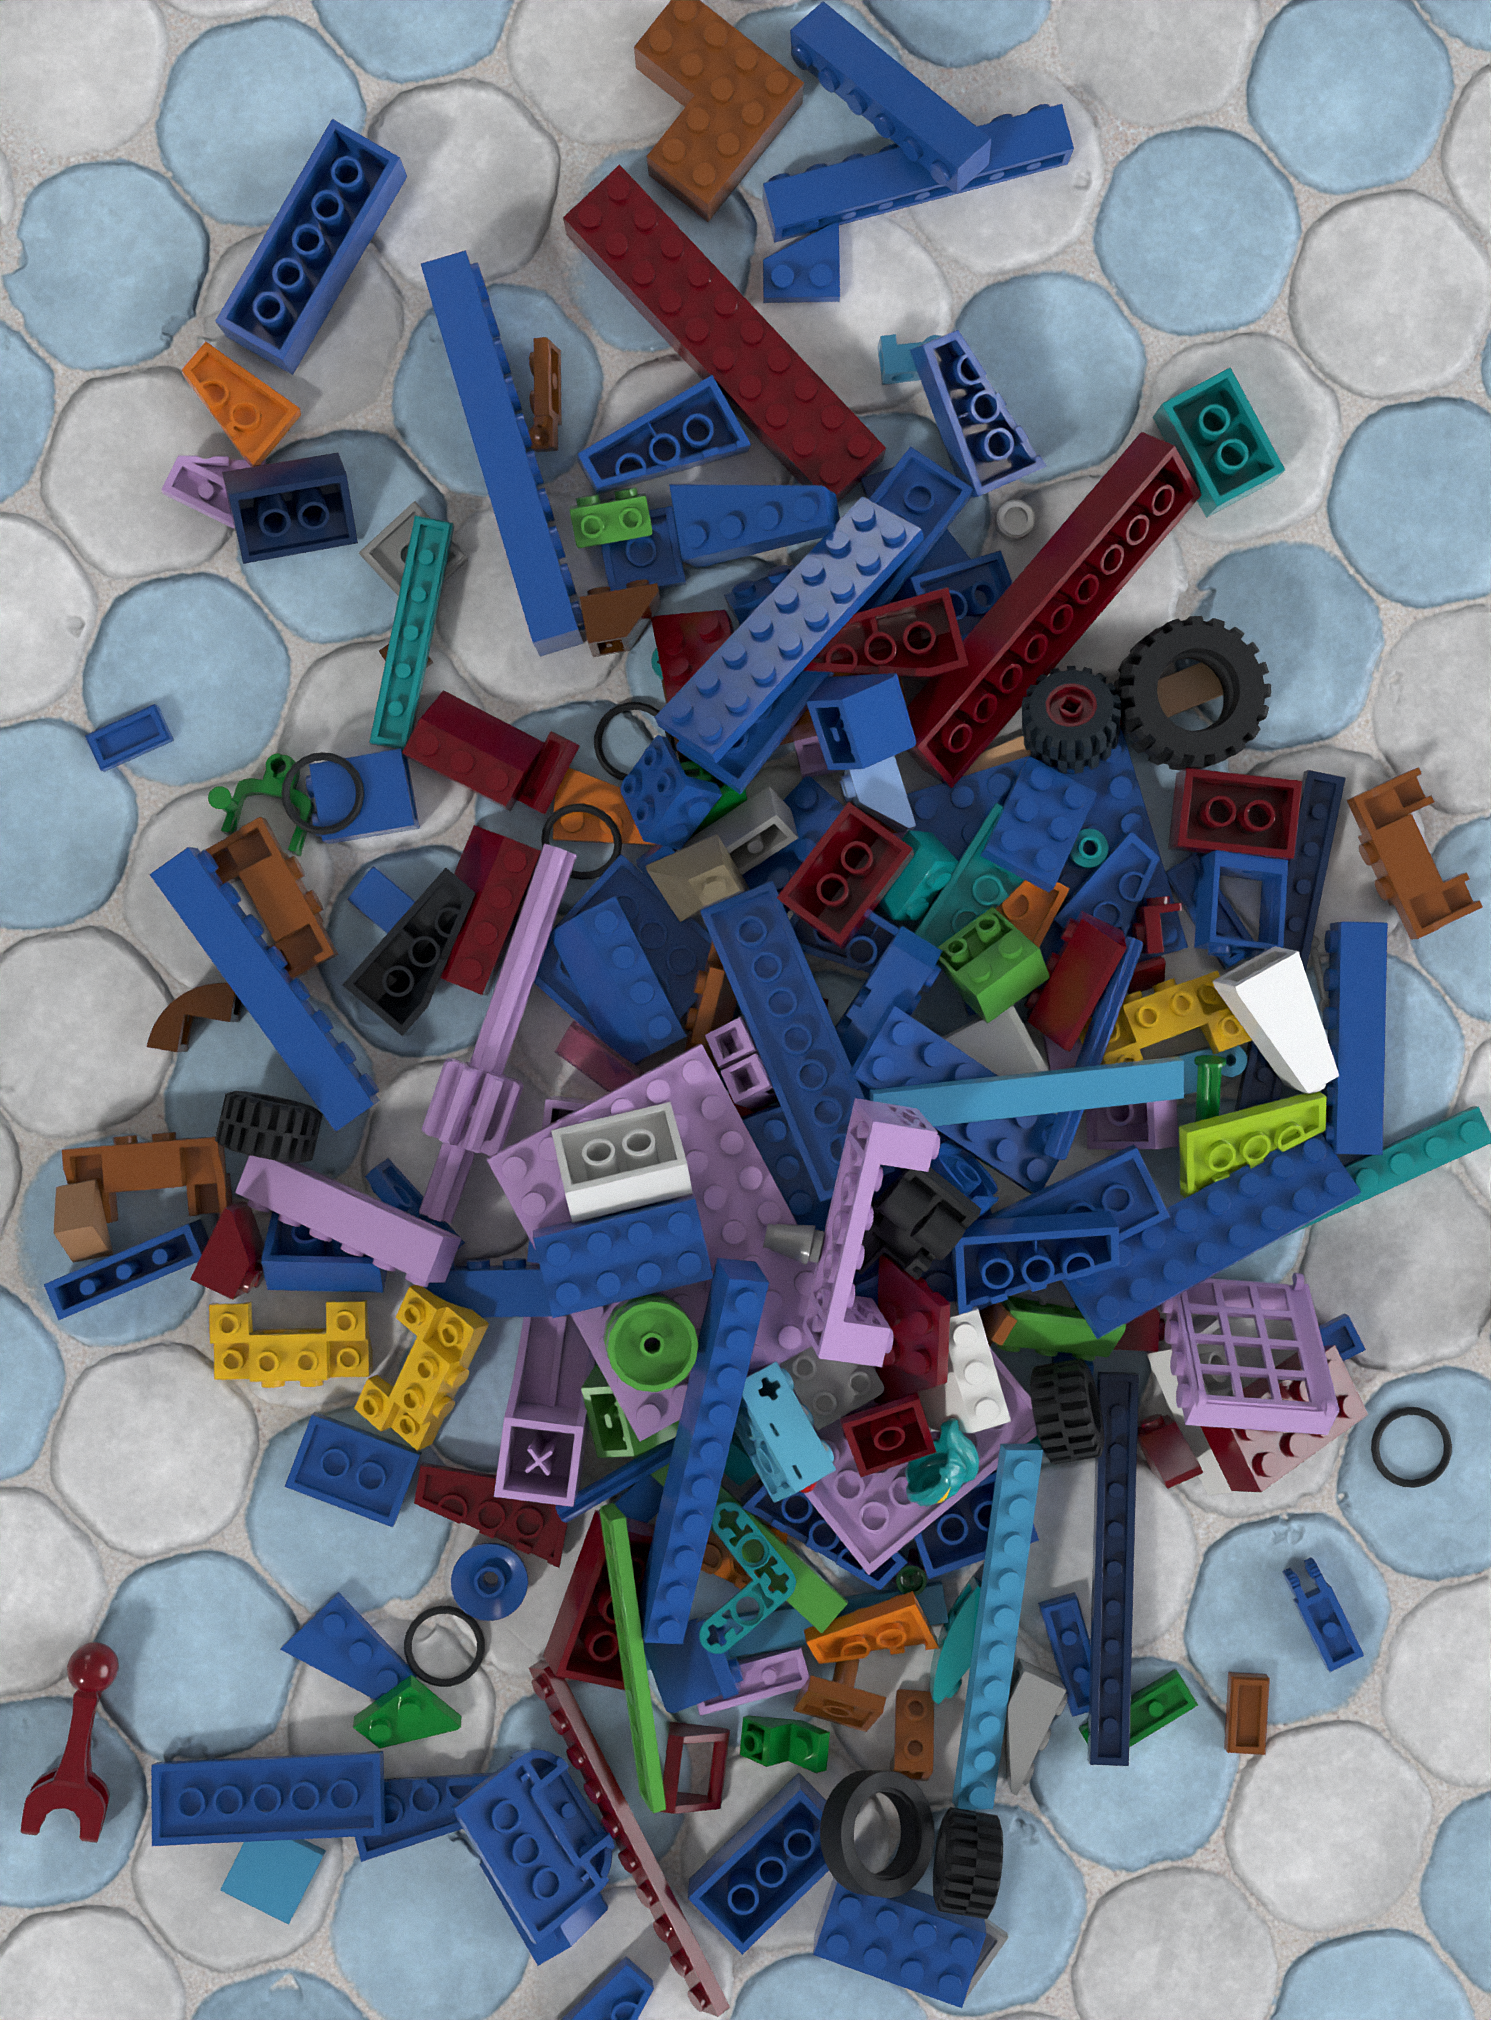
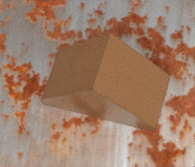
M97 1179L56 1187L53 1233L73 1263L113 1255Z

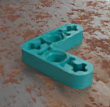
M723 1502L715 1507L711 1527L752 1580L710 1615L700 1626L699 1641L708 1652L714 1654L724 1653L733 1647L793 1594L796 1587V1578L792 1570L745 1511L733 1502ZM723 1509L727 1513L733 1510L737 1513L738 1516L734 1522L741 1531L746 1524L751 1529L750 1533L740 1537L735 1546L729 1541L730 1538L736 1536L729 1527L721 1529L718 1526V1523L721 1521L719 1512ZM750 1539L758 1540L764 1548L763 1557L756 1563H749L742 1556V1546ZM771 1556L776 1560L775 1564L769 1566L776 1575L785 1573L787 1576L784 1582L787 1589L783 1593L779 1590L769 1591L768 1586L771 1584V1579L765 1572H762L759 1578L754 1573V1570L763 1567ZM743 1597H752L758 1604V1613L752 1620H742L736 1613L737 1603ZM729 1610L733 1621L742 1626V1630L736 1634L734 1628L730 1627L723 1635L726 1640L723 1645L720 1646L717 1642L711 1645L708 1644L706 1640L710 1636L708 1627L712 1624L717 1628L723 1626L728 1620L723 1618L722 1614Z

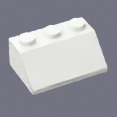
M671 1102L551 1130L572 1223L693 1194L688 1165Z
M955 1301L950 1302L947 1383L918 1392L930 1431L941 1432L940 1425L950 1418L958 1420L961 1433H975L1011 1422L977 1306L972 1307L973 1311L959 1315Z

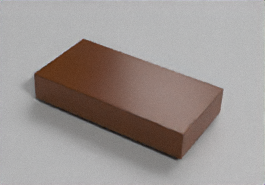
M1228 1672L1224 1749L1227 1753L1266 1755L1270 1680L1267 1674Z

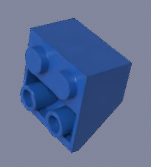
M897 673L825 677L806 701L828 770L865 769L906 751L917 743Z

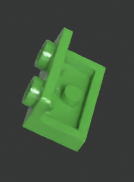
M637 487L614 491L615 498L600 501L599 494L576 498L577 505L570 506L569 509L576 546L578 548H585L652 535L653 531L646 493L638 494Z

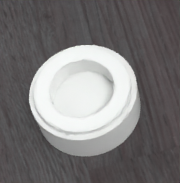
M1010 500L1000 507L996 515V529L1007 540H1021L1031 532L1035 523V514L1028 503L1022 500Z

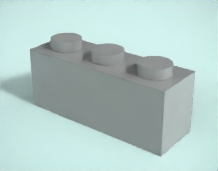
M768 786L688 839L681 850L718 834L740 873L743 875L798 839V834L791 809Z

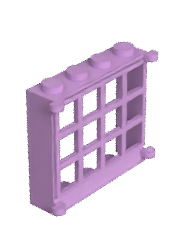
M1294 1273L1292 1275L1293 1285L1208 1278L1159 1305L1161 1313L1166 1314L1165 1341L1167 1344H1171L1172 1347L1170 1369L1172 1375L1177 1376L1176 1403L1178 1408L1183 1409L1185 1425L1328 1435L1339 1413V1407L1309 1285L1304 1284V1275L1302 1273ZM1191 1314L1218 1316L1221 1335L1194 1333ZM1227 1316L1254 1318L1258 1338L1231 1336ZM1264 1319L1290 1321L1295 1340L1268 1339ZM1196 1343L1223 1345L1227 1365L1200 1364ZM1234 1346L1260 1348L1265 1368L1238 1366ZM1271 1349L1297 1351L1302 1371L1275 1369ZM1202 1374L1230 1376L1234 1397L1207 1395ZM1240 1377L1267 1378L1271 1399L1244 1397ZM1277 1379L1305 1381L1309 1402L1282 1400Z

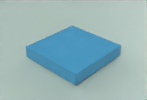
M304 1839L244 1842L220 1891L289 1925L326 1850Z

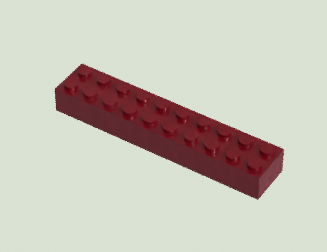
M620 164L563 217L566 235L702 380L713 375L733 413L801 485H822L836 494L838 503L860 483L861 478L866 477L883 461L886 447Z
M1141 432L962 641L969 666L933 676L906 707L917 742L914 747L906 751L922 770L945 783L950 788H953L1022 707L1023 697H1027L1026 690L1030 684L1036 685L1037 677L1042 674L1046 676L1050 674V670L1057 666L1201 497L1202 494L1175 445Z

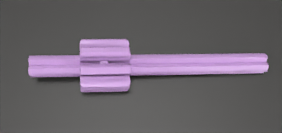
M548 844L543 845L470 1062H463L454 1058H447L444 1061L422 1126V1131L425 1134L439 1138V1141H442L419 1209V1213L428 1216V1218L452 1223L475 1154H480L481 1152L492 1156L503 1148L523 1090V1083L521 1081L508 1077L503 1072L577 855Z

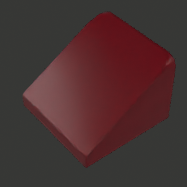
M1157 956L1137 963L1127 993L1132 994L1137 991H1146L1152 989V986L1164 982L1166 965L1164 957Z

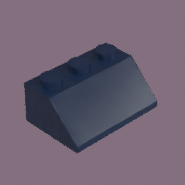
M338 452L222 472L243 564L358 543L347 474Z

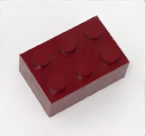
M1192 768L1183 769L1176 773L1168 849L1205 854L1214 850L1283 860L1294 859L1303 781Z

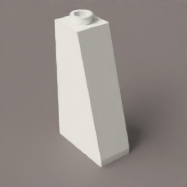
M1274 946L1213 980L1217 992L1286 1087L1308 1094L1315 1093L1324 1089L1326 1083L1339 1076L1299 951Z

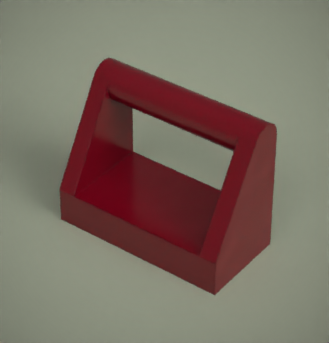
M670 1722L663 1774L666 1810L660 1812L679 1814L721 1809L730 1739L729 1729ZM714 1742L707 1795L677 1792L683 1744Z

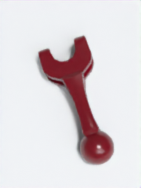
M91 1642L82 1645L71 1655L68 1661L67 1676L71 1685L77 1690L73 1694V1714L68 1741L59 1767L42 1774L33 1783L30 1793L26 1797L21 1822L22 1834L38 1835L46 1815L54 1809L65 1808L74 1812L80 1820L79 1838L81 1841L97 1843L106 1817L110 1793L105 1782L92 1771V1729L102 1692L114 1682L119 1669L117 1655L106 1644Z

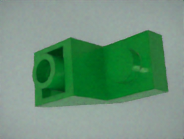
M744 1716L740 1755L765 1767L789 1761L817 1774L827 1771L830 1732L803 1720Z

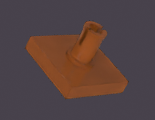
M859 1659L836 1662L832 1681L812 1675L808 1678L796 1696L793 1711L867 1732L883 1714L886 1697L854 1688Z

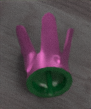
M910 1549L907 1564L896 1574L897 1578L893 1577L891 1581L897 1585L903 1594L913 1591L916 1596L922 1593L927 1585V1573L925 1567L922 1568L919 1564L918 1552L915 1549Z

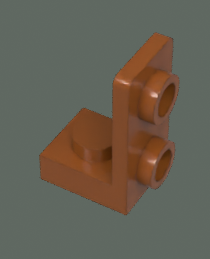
M898 1689L895 1698L894 1755L890 1761V1771L901 1773L911 1780L928 1781L933 1773L934 1701L930 1691Z

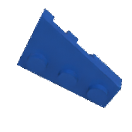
M1132 831L1127 832L1106 856L1105 860L1095 868L1058 910L1053 921L1063 930L1070 918L1076 920L1080 912L1083 911L1122 930L1124 937H1126L1131 926L1130 921L1139 901H1142L1160 857Z
M625 1956L561 2020H638L654 1990L653 1980Z

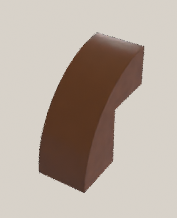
M228 983L207 984L187 991L163 1010L151 1030L146 1047L172 1052H187L194 1016L226 1022H239L243 1003Z

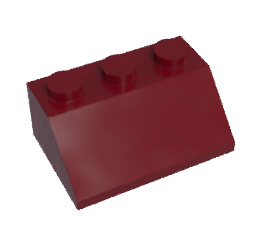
M443 690L419 719L402 753L416 763L511 811L544 742Z
M848 802L777 896V899L811 927L844 950L914 857L913 848Z
M1083 911L1080 912L1076 920L1073 918L1068 920L1060 936V939L1065 941L1058 954L1052 952L1045 963L1050 978L1044 981L1040 988L1036 987L1032 990L1024 1003V1007L1028 1008L1027 1022L1068 1052L1072 1050L1127 948L1122 930Z

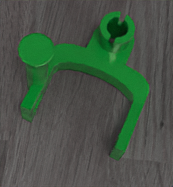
M280 753L271 755L266 761V771L263 780L247 778L239 781L233 798L230 791L223 786L214 787L209 792V804L213 808L222 809L227 813L221 828L224 834L230 836L237 831L244 800L247 797L266 795L282 799L283 781L289 769L296 763L292 757ZM286 765L285 770L277 774L279 767ZM299 770L291 783L290 800L291 804L300 810V818L306 823H310L314 804L308 796L296 790L300 777ZM297 825L288 850L293 855L301 857L307 831L302 830Z

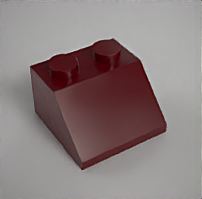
M241 1201L223 1209L190 1280L232 1300L244 1293L248 1294L253 1287L258 1288L264 1279L261 1264L264 1242L252 1208L247 1205V1202Z
M917 1392L840 1418L860 1477L936 1453Z

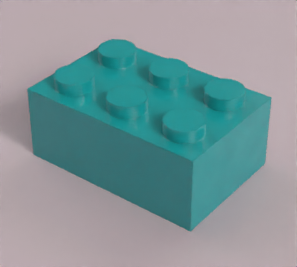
M1231 367L1162 403L1152 417L1165 442L1175 445L1202 494L1197 502L1206 518L1268 486L1285 471L1281 460Z

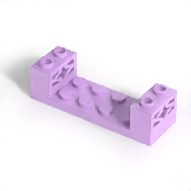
M857 1098L854 1100L825 1226L820 1256L803 1322V1329L819 1359L882 1367L885 1353H890L892 1349L893 1330L872 1298L855 1296V1285L852 1283L855 1270L861 1269L864 1260V1246L861 1245L865 1230H870L873 1222L874 1212L871 1206L874 1191H879L882 1184L883 1170L880 1164L929 1172L931 1159H936L939 1153L940 1137L937 1135L938 1132L917 1108Z

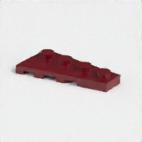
M424 1462L421 1464L414 1504L458 1524L462 1522L480 1530L479 1533L492 1539L494 1537L515 1546V1549L528 1555L530 1553L547 1560L548 1564L560 1568L568 1522L564 1523L560 1519L555 1504L494 1497L497 1475Z

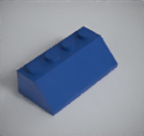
M616 896L580 913L551 931L550 937L618 1071L687 1037Z

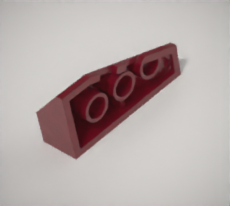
M943 588L854 614L803 671L853 674L897 673V676L932 677L968 667L949 588Z

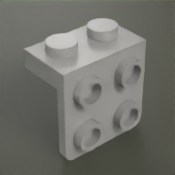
M812 1346L780 1364L790 1374L794 1382V1390L801 1401L800 1404H804L811 1412L817 1431L878 1397L884 1391V1386L873 1366L819 1359Z

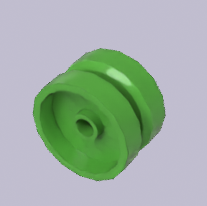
M653 1293L620 1302L614 1307L606 1321L603 1337L611 1367L621 1381L636 1390L659 1392L673 1388L685 1379L696 1362L699 1345L695 1327L678 1302L662 1293ZM655 1337L658 1339L657 1343L650 1341L649 1347L644 1346L648 1338Z

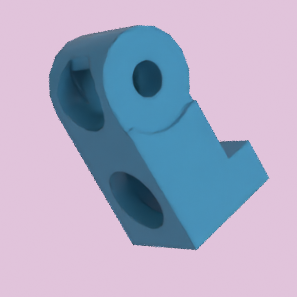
M896 334L880 336L877 349L882 385L919 381L920 377L910 349L936 339L941 335L929 336L923 342L897 345Z
M1239 1045L1214 1054L1226 1059V1065L1222 1067L1221 1076L1235 1077L1246 1068L1247 1055ZM1210 1046L1167 1057H1180L1184 1060V1095L1197 1092L1198 1065L1194 1064V1058L1200 1055H1213Z

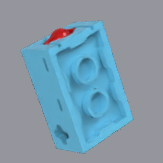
M777 1361L746 1378L734 1427L737 1436L774 1503L797 1492L808 1493L812 1491L818 1480L836 1470L832 1463L834 1456L829 1445L817 1436L813 1428L814 1419L811 1412L804 1404L799 1403L793 1392L794 1382L786 1369L780 1368Z

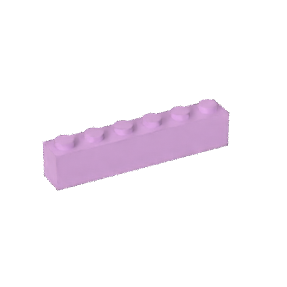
M249 1155L235 1192L249 1199L247 1203L249 1207L262 1212H270L272 1210L279 1213V1221L295 1227H300L302 1224L311 1228L309 1232L311 1236L328 1242L334 1239L342 1243L341 1249L343 1251L361 1257L366 1254L374 1258L373 1264L375 1266L392 1272L398 1269L407 1273L405 1277L407 1281L423 1287H428L429 1283L446 1281L462 1239L299 1163L275 1161Z

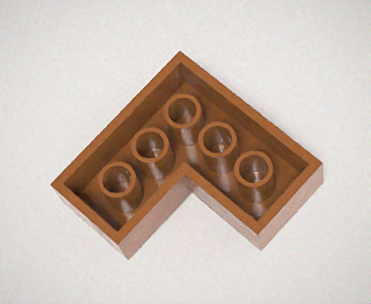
M671 0L634 46L636 69L685 107L647 155L648 175L709 222L803 104L804 82L702 1Z

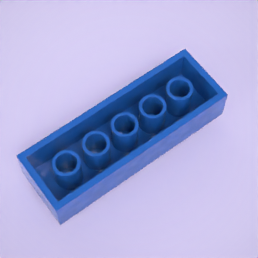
M334 119L330 121L215 320L227 338L292 375L295 373L407 178L400 157Z

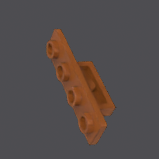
M712 941L705 970H698L693 992L698 993L695 1008L689 1007L686 1015L684 1030L689 1032L684 1052L698 1044H702L718 1074L720 1067H718L705 1035L732 1021L737 999Z

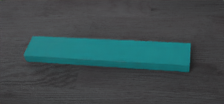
M416 515L414 517L369 741L372 745L404 750L413 733L455 527L453 523Z

